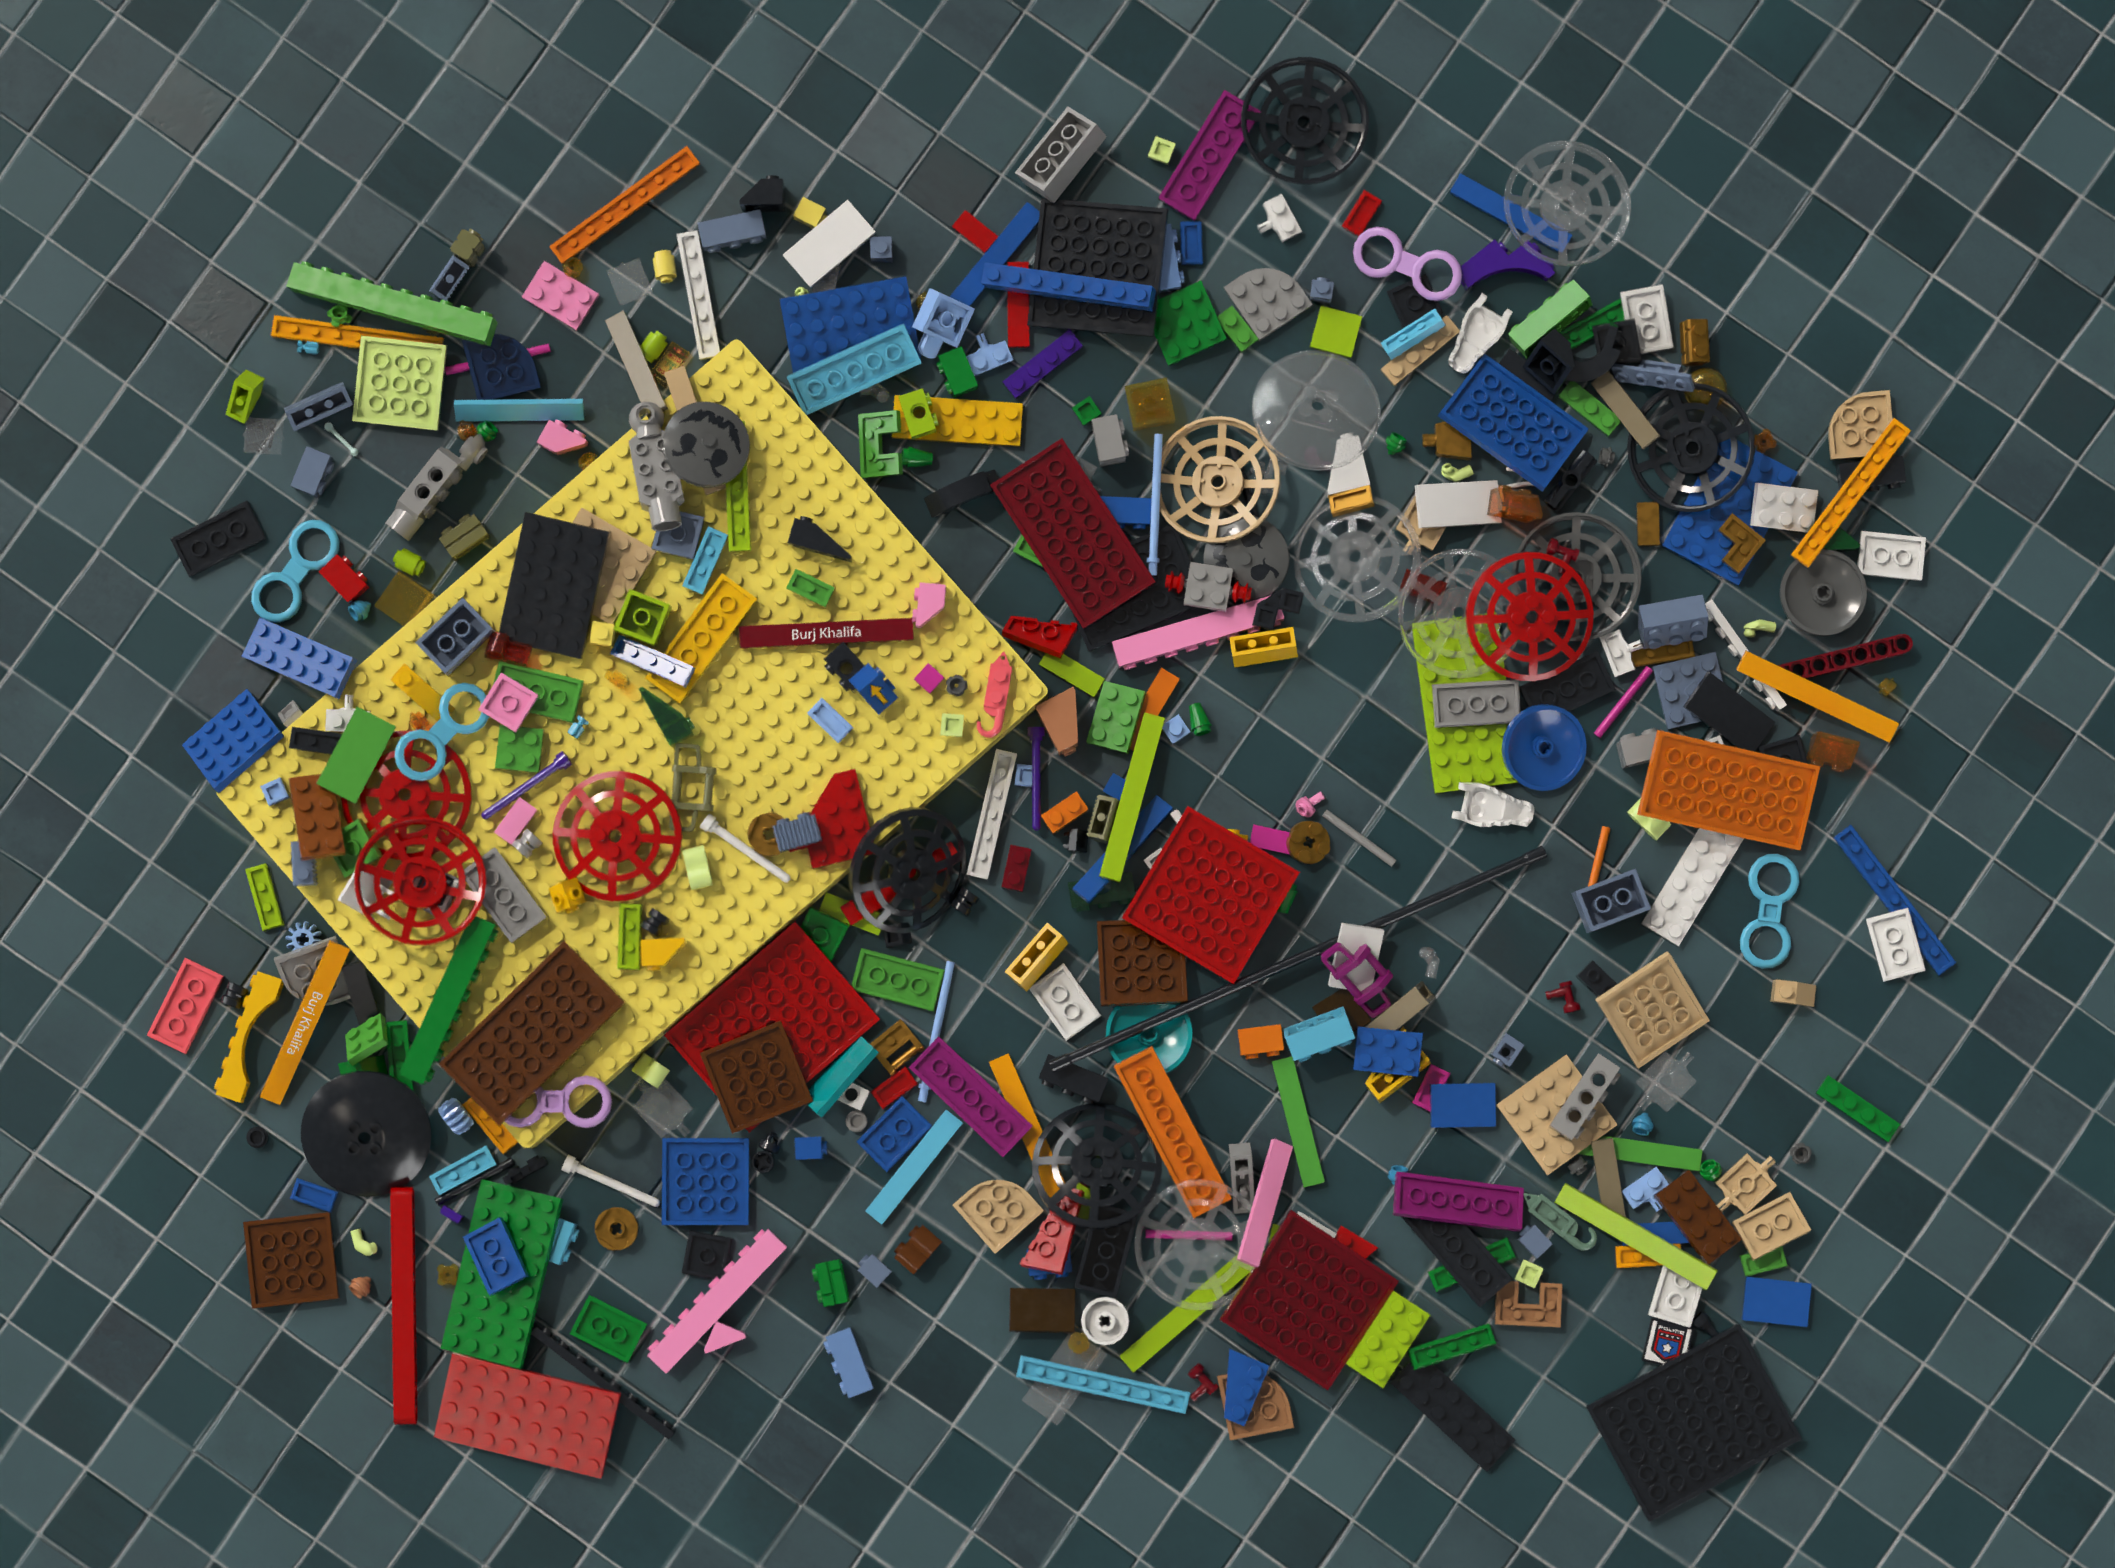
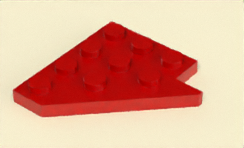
M856 769L833 774L810 815L815 814L822 841L789 850V852L808 848L812 869L852 860L859 842L870 829ZM867 850L865 856L872 855L874 853Z

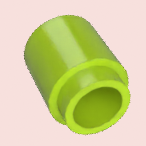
M657 330L655 333L650 331L641 344L646 360L650 363L654 359L657 360L668 345L665 342L667 337Z
M405 548L401 551L398 550L393 558V562H395L394 567L411 576L416 575L419 577L426 566V561L422 560L423 557Z

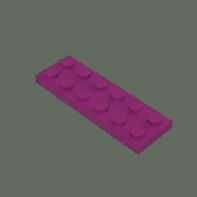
M1226 90L1223 91L1159 195L1158 200L1191 220H1196L1244 141L1241 130L1243 100ZM1249 105L1248 111L1257 113L1261 112L1253 106ZM1247 120L1248 133L1256 121Z
M939 1036L909 1067L1002 1157L1032 1127L1014 1107Z
M1397 1171L1395 1174L1393 1215L1520 1232L1522 1230L1524 1188Z

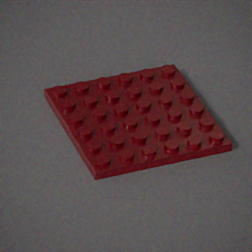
M1290 1210L1264 1250L1259 1267H1253L1220 1320L1326 1390H1329L1399 1281Z

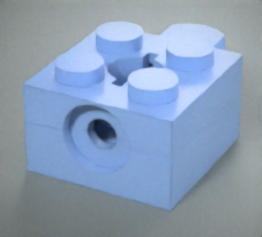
M929 288L912 326L924 332L917 347L918 352L927 358H935L943 342L957 348L975 308Z

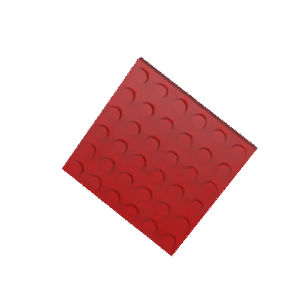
M1187 806L1122 919L1234 984L1300 872Z

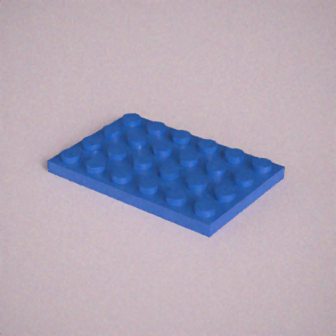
M906 276L779 299L793 373L903 323L921 360V355L917 350L919 344L916 329L912 327L914 316Z
M1486 354L1478 361L1438 415V417L1542 492L1589 429Z
M1728 439L1719 443V455L1730 459L1731 440ZM1737 441L1738 451L1735 463L1746 468L1750 448ZM1755 450L1754 463L1750 474L1738 492L1725 503L1712 509L1700 512L1680 511L1662 547L1739 586L1753 557L1739 574L1733 571L1721 560L1734 546V543L1718 530L1733 513L1764 538L1769 528L1750 526L1755 483L1791 487L1798 472ZM1714 463L1707 470L1710 482L1716 479L1724 471L1725 467ZM1731 471L1724 481L1712 488L1715 500L1731 491L1740 480L1741 475ZM1699 476L1693 486L1702 485ZM1704 491L1689 493L1683 505L1707 504Z

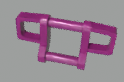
M1341 943L1334 944L1321 954L1322 962L1331 971L1332 976L1336 980L1339 979L1354 996V1001L1371 1018H1375L1391 1006L1390 999L1383 989L1392 979V972L1383 967L1370 952L1371 948L1367 944L1359 947L1354 955ZM1341 951L1348 960L1335 968L1327 958L1335 952ZM1366 959L1380 976L1374 983L1360 991L1346 974ZM1379 993L1385 1002L1376 1009H1371L1365 1002Z

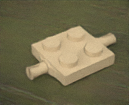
M1414 496L1395 530L1405 535L1409 540L1402 551L1406 553L1409 546H1411L1407 554L1411 555L1416 544L1433 551L1446 527L1419 528L1416 497Z
M1746 1153L1715 1182L1725 1196L1716 1205L1720 1208L1719 1210L1723 1212L1732 1204L1746 1215L1777 1186L1767 1172L1776 1161L1772 1160L1773 1158L1769 1156L1762 1164H1759Z

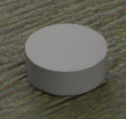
M852 1111L846 1117V1125L853 1132H860L867 1126V1116L861 1111Z

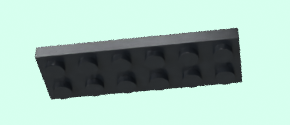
M1401 1217L1479 1308L1512 1281L1510 1275L1466 1225Z
M1410 1360L1390 1382L1486 1472L1516 1441L1514 1437L1434 1364L1414 1370Z

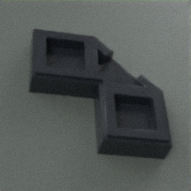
M1282 588L1259 602L1252 626L1273 630L1278 610L1299 614L1304 593Z

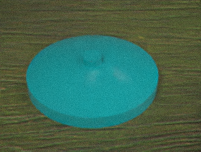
M1180 1003L1115 1006L1107 1021L1106 1037L1176 1007ZM1184 1014L1113 1045L1108 1050L1114 1061L1119 1063L1153 1046L1168 1074L1175 1070L1189 1053L1192 1043L1190 1018L1188 1014Z

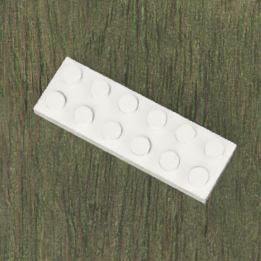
M1699 828L1641 924L1674 945L1679 946L1744 838Z

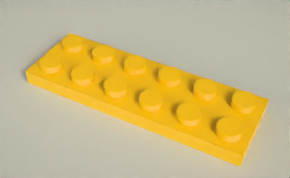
M895 395L894 410L900 411L901 432L892 433V439L912 440L898 396L900 395ZM930 397L932 405L929 406L931 414H936L939 425L935 426V433L913 439L1020 447L1023 403ZM921 408L916 409L913 413L914 417L918 419L923 418L926 414L925 410Z
M722 573L663 652V654L695 668L687 687L680 686L651 672L646 675L645 679L681 704L757 601V598Z

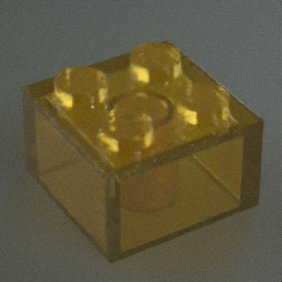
M1167 377L1125 386L1124 390L1133 431L1175 423Z

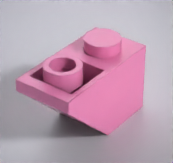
M556 419L555 422L548 420L537 443L554 454L560 455L587 447L588 441L584 439L586 435L577 430H574V432L567 430V425Z
M920 582L919 588H915L914 601H918L917 609H913L912 622H916V628H922L944 609L946 585Z

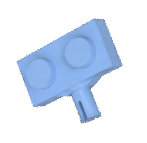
M984 333L975 336L980 348L975 353L966 356L974 376L1013 361L1005 340L997 344L988 345Z
M1655 1167L1623 1189L1622 1195L1633 1210L1642 1203L1650 1202L1655 1211L1658 1212L1659 1208L1662 1209L1663 1207L1654 1195L1668 1186L1669 1183L1659 1169Z

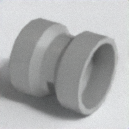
M528 829L522 833L520 839H516L512 843L527 859L532 855V851L535 848H539L543 844Z

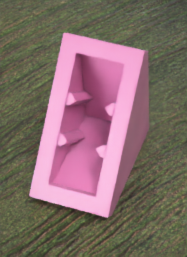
M716 1321L704 1348L705 1354L742 1340L747 1335L743 1331Z

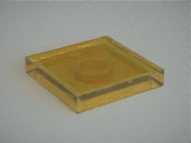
M398 571L374 606L405 626L428 606L435 595Z

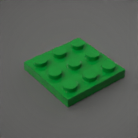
M1201 280L1158 301L1155 336L1168 366L1227 340Z

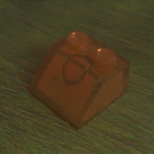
M1499 485L1490 491L1487 515L1524 523L1541 519L1543 516L1538 495L1531 494L1530 490L1519 489L1514 491L1511 490V486Z
M1817 731L1812 734L1806 757L1807 760L1811 761L1810 764L1823 767L1824 764L1832 766L1831 770L1844 773V770L1851 769L1860 742Z

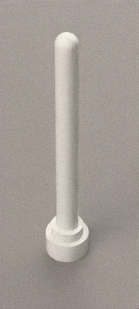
M709 813L700 825L701 829L705 832L716 833L783 882L790 881L791 877L789 874L718 825L717 818Z
M569 1154L561 1170L566 1173L577 1172L654 1207L660 1205L659 1199L579 1164V1161Z

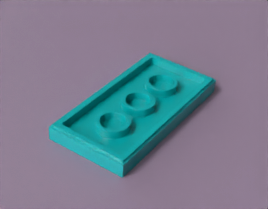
M860 1036L835 1058L808 1089L813 1101L807 1103V1105L822 1118L875 1058L878 1051Z

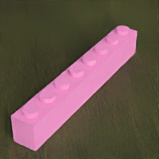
M1270 596L1229 607L1226 612H1212L1112 641L1118 667H1124V670H1129L1137 667L1136 663L1144 661L1145 664L1156 662L1157 657L1165 655V658L1178 655L1177 651L1185 649L1186 652H1191L1199 649L1198 645L1205 643L1207 646L1218 644L1219 639L1227 637V640H1230L1229 637L1240 636L1239 633L1246 631L1248 634L1261 631L1260 627L1252 626L1257 604ZM1282 610L1277 612L1274 627L1280 626L1281 621H1284Z
M769 1228L766 1231L761 1229L753 1238L756 1242L751 1247L746 1245L738 1253L740 1258L736 1263L731 1261L723 1269L726 1273L720 1279L716 1276L708 1285L711 1289L706 1294L701 1292L694 1299L695 1305L691 1310L686 1308L678 1316L680 1321L675 1326L671 1324L663 1332L665 1337L660 1342L656 1339L649 1346L648 1350L650 1353L647 1356L665 1373L687 1353L787 1248Z

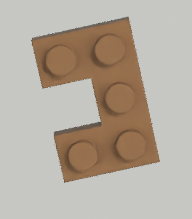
M1510 1281L1496 1293L1495 1324L1561 1327L1562 1284L1540 1283L1539 1304L1518 1303V1281Z

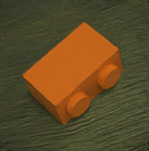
M1076 791L1042 814L1041 818L1054 835L1088 812L1089 809Z
M1281 1024L1237 1030L1240 1056L1245 1055V1059L1258 1058L1259 1053H1267V1057L1280 1055L1279 1051L1284 1050Z

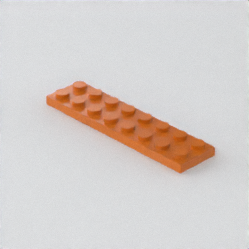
M1153 1046L1115 1064L1114 1068L1192 1217L1195 1218L1231 1200L1232 1197Z

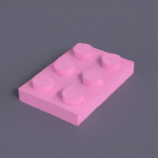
M546 261L542 263L522 295L523 299L576 331L599 297L597 292Z

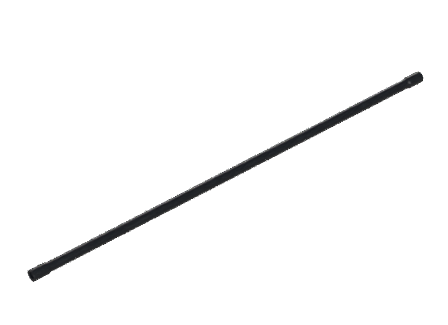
M1543 846L1537 847L1524 853L1522 856L1361 926L1384 928L1523 866L1547 858L1546 851ZM1338 936L1237 979L1234 984L1228 983L1082 1048L1048 1061L1053 1073L1083 1058L1320 956L1337 943Z

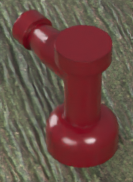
M1551 538L1546 554L1554 555L1558 553L1564 555L1562 560L1570 565L1571 560H1577L1580 549L1575 548L1573 550L1561 546L1557 539ZM1560 567L1558 570V572L1563 574L1566 571L1562 567Z
M1572 981L1559 983L1560 988L1545 992L1547 1000L1565 997L1564 1014L1581 1010L1580 1004L1574 1001L1571 989Z
M1200 1362L1187 1373L1190 1378H1197L1202 1383L1190 1395L1194 1402L1206 1392L1211 1395L1219 1387L1203 1373L1204 1367Z

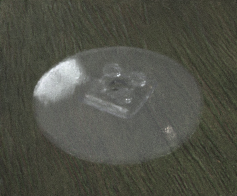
M1316 350L1290 354L1270 366L1260 378L1252 402L1254 424L1264 444L1285 462L1309 470L1335 469L1356 460L1373 442L1381 416L1379 397L1369 377L1348 359L1334 353ZM1320 402L1324 408L1316 410L1313 408L1312 403Z

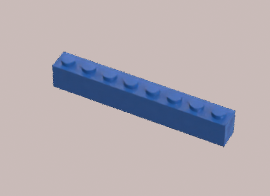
M986 262L984 263L981 284L989 289L1152 312L1156 294L1155 288L1150 285Z

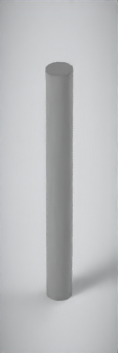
M1329 810L1324 812L1322 817L1389 866H1393L1396 859Z

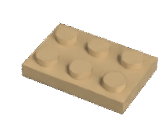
M1790 1192L1732 1222L1753 1261L1811 1231Z

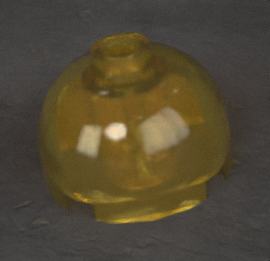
M1700 368L1690 374L1693 383L1707 384L1727 393V384L1724 376L1717 370ZM1693 390V392L1684 391V396L1689 403L1708 405L1712 393ZM1720 397L1717 407L1724 401L1722 397Z

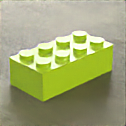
M1392 1291L1346 1364L1383 1388L1430 1314L1395 1291Z

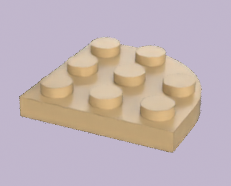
M1890 390L1860 393L1841 404L1834 413L1828 430L1830 460L1865 457L1892 421Z
M1005 1180L982 1182L971 1188L953 1204L954 1208L995 1254L1044 1211L1025 1189Z

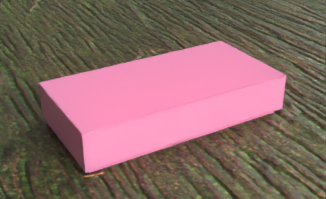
M519 797L494 833L512 845L538 810Z

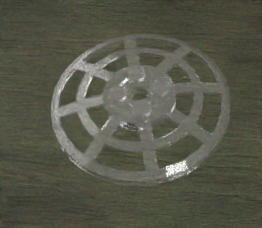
M1555 141L1536 147L1516 164L1505 186L1504 212L1512 234L1529 253L1550 264L1580 266L1599 260L1618 244L1629 223L1631 197L1623 174L1607 155L1584 143ZM1565 150L1564 163H1554L1539 169L1533 160L1536 156L1548 151ZM1574 151L1593 157L1601 162L1605 168L1597 175H1594L1585 167L1573 164ZM1527 165L1533 176L1527 182L1522 197L1510 194L1515 177ZM1563 170L1562 180L1552 184L1544 176L1551 171ZM1572 171L1584 175L1590 181L1583 187L1571 181ZM1610 174H1612L1620 189L1623 207L1609 205L1608 194L1602 181ZM1536 181L1545 190L1540 200L1528 198L1530 190ZM1595 187L1601 196L1602 206L1591 205L1588 193ZM1560 202H1568L1571 209L1569 211L1562 210ZM1510 203L1521 205L1524 221L1529 228V231L1522 236L1517 232L1512 221ZM1528 207L1540 209L1543 220L1535 226L1530 219ZM1590 214L1602 215L1598 227L1593 232L1585 222ZM1609 215H1622L1616 235L1606 245L1598 236L1604 230ZM1550 226L1554 230L1559 231L1558 242L1548 239L1540 232ZM1577 229L1586 237L1579 242L1567 243L1568 232ZM1536 237L1546 245L1558 248V260L1540 254L1531 248L1527 242ZM1589 243H1592L1600 250V252L1588 258L1567 261V250L1581 248Z
M1373 496L1374 503L1389 509L1381 519L1368 513L1355 511L1338 516L1324 526L1316 519L1330 508V503H1327L1308 519L1296 541L1294 571L1298 585L1306 599L1316 609L1331 618L1345 622H1366L1387 615L1407 598L1418 578L1421 566V548L1415 528L1396 506L1378 497ZM1396 516L1406 527L1412 546L1399 547L1394 532L1388 526ZM1357 519L1374 522L1375 526L1368 533L1358 531ZM1348 520V532L1337 537L1330 531L1338 523ZM1311 526L1319 532L1312 547L1311 558L1299 560L1303 538ZM1382 530L1388 535L1392 547L1380 548L1375 538ZM1323 537H1325L1332 543L1329 555L1317 557L1320 543ZM1354 551H1359L1361 554L1357 562L1350 561V555ZM1413 555L1410 575L1406 584L1401 589L1392 581L1398 570L1400 556ZM1393 556L1391 568L1386 576L1378 570L1381 557ZM1330 564L1335 572L1328 583L1321 576L1318 565ZM1312 567L1316 580L1323 588L1317 599L1311 595L1305 586L1300 569ZM1372 576L1380 582L1372 590L1362 593L1361 582L1368 580ZM1343 579L1352 583L1353 594L1342 593L1334 588ZM1385 588H1388L1396 595L1392 601L1383 607L1365 613L1363 600L1376 596ZM1331 594L1341 600L1354 601L1356 614L1339 613L1325 607L1323 604Z
M1473 549L1446 550L1425 560L1408 578L1398 605L1399 629L1407 649L1425 668L1451 678L1475 677L1492 670L1486 664L1476 668L1472 656L1476 652L1474 648L1470 649L1465 616L1468 597L1474 583L1491 564L1498 561L1496 558ZM1469 555L1481 558L1486 563L1479 572L1468 568H1454L1453 556ZM1444 558L1445 570L1433 576L1425 585L1415 579L1428 565ZM1505 565L1498 569L1506 580L1513 576ZM1455 574L1469 575L1474 577V580L1468 588L1457 587ZM1446 577L1447 590L1438 595L1430 589L1437 581ZM1485 582L1484 585L1489 589L1491 595H1493L1495 589L1490 584ZM1517 582L1510 585L1515 596L1521 593ZM1411 586L1419 592L1415 605V619L1404 622V603ZM1479 595L1476 599L1474 615H1485L1489 601L1482 602ZM1427 597L1434 602L1433 614L1421 617L1423 600ZM1499 597L1495 607V615L1503 614L1502 607L1508 606L1510 603L1506 598ZM1457 607H1462L1464 610V614L1460 619H1456L1454 616V610ZM1435 623L1440 631L1435 643L1429 638L1423 626ZM1494 623L1499 638L1504 642L1507 638L1498 633L1501 623ZM1474 624L1475 633L1479 631L1487 636L1480 643L1484 650L1491 644L1493 639L1490 636L1488 626L1485 624ZM1417 628L1424 642L1431 648L1426 660L1412 646L1406 633L1407 630ZM1451 637L1459 639L1462 651H1450L1442 647L1447 638ZM1518 640L1512 645L1511 650L1515 648ZM1439 654L1451 658H1464L1467 670H1446L1435 666L1434 663ZM1504 654L1496 664H1501L1508 656Z
M1202 1179L1187 1180L1174 1184L1159 1193L1145 1208L1139 1219L1134 1243L1135 1257L1139 1270L1151 1289L1162 1299L1175 1306L1190 1310H1210L1225 1306L1232 1301L1240 1287L1225 1297L1220 1284L1227 1281L1239 1266L1249 1271L1253 1269L1252 1266L1237 1260L1244 1236L1243 1231L1246 1229L1248 1220L1239 1223L1234 1214L1221 1205L1225 1194L1228 1193L1236 1198L1249 1214L1252 1206L1240 1193L1225 1184ZM1208 1186L1216 1188L1218 1191L1213 1201L1200 1198L1186 1200L1182 1188ZM1174 1192L1178 1204L1167 1211L1160 1222L1148 1218L1158 1202ZM1204 1205L1210 1208L1205 1218H1193L1189 1206ZM1181 1210L1185 1222L1177 1230L1167 1226V1221L1176 1212ZM1218 1210L1228 1217L1233 1226L1221 1230L1213 1222ZM1144 1226L1156 1230L1154 1235L1155 1258L1145 1262L1141 1252V1237ZM1162 1233L1174 1238L1173 1250L1161 1254L1160 1248ZM1237 1234L1238 1238L1236 1255L1225 1250V1238ZM1195 1239H1204L1205 1247L1202 1250L1194 1249L1193 1242ZM1177 1258L1185 1266L1181 1277L1179 1278L1172 1273L1165 1262ZM1221 1258L1233 1263L1226 1273L1217 1278L1213 1266ZM1159 1265L1164 1274L1177 1284L1173 1296L1157 1286L1147 1270ZM1193 1270H1205L1209 1282L1193 1283L1188 1282ZM1185 1288L1195 1290L1212 1288L1217 1300L1206 1303H1192L1183 1301L1181 1298Z

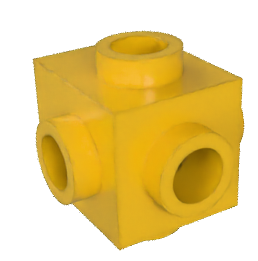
M577 878L560 882L548 888L557 913L566 911L567 914L579 910V905L586 902Z

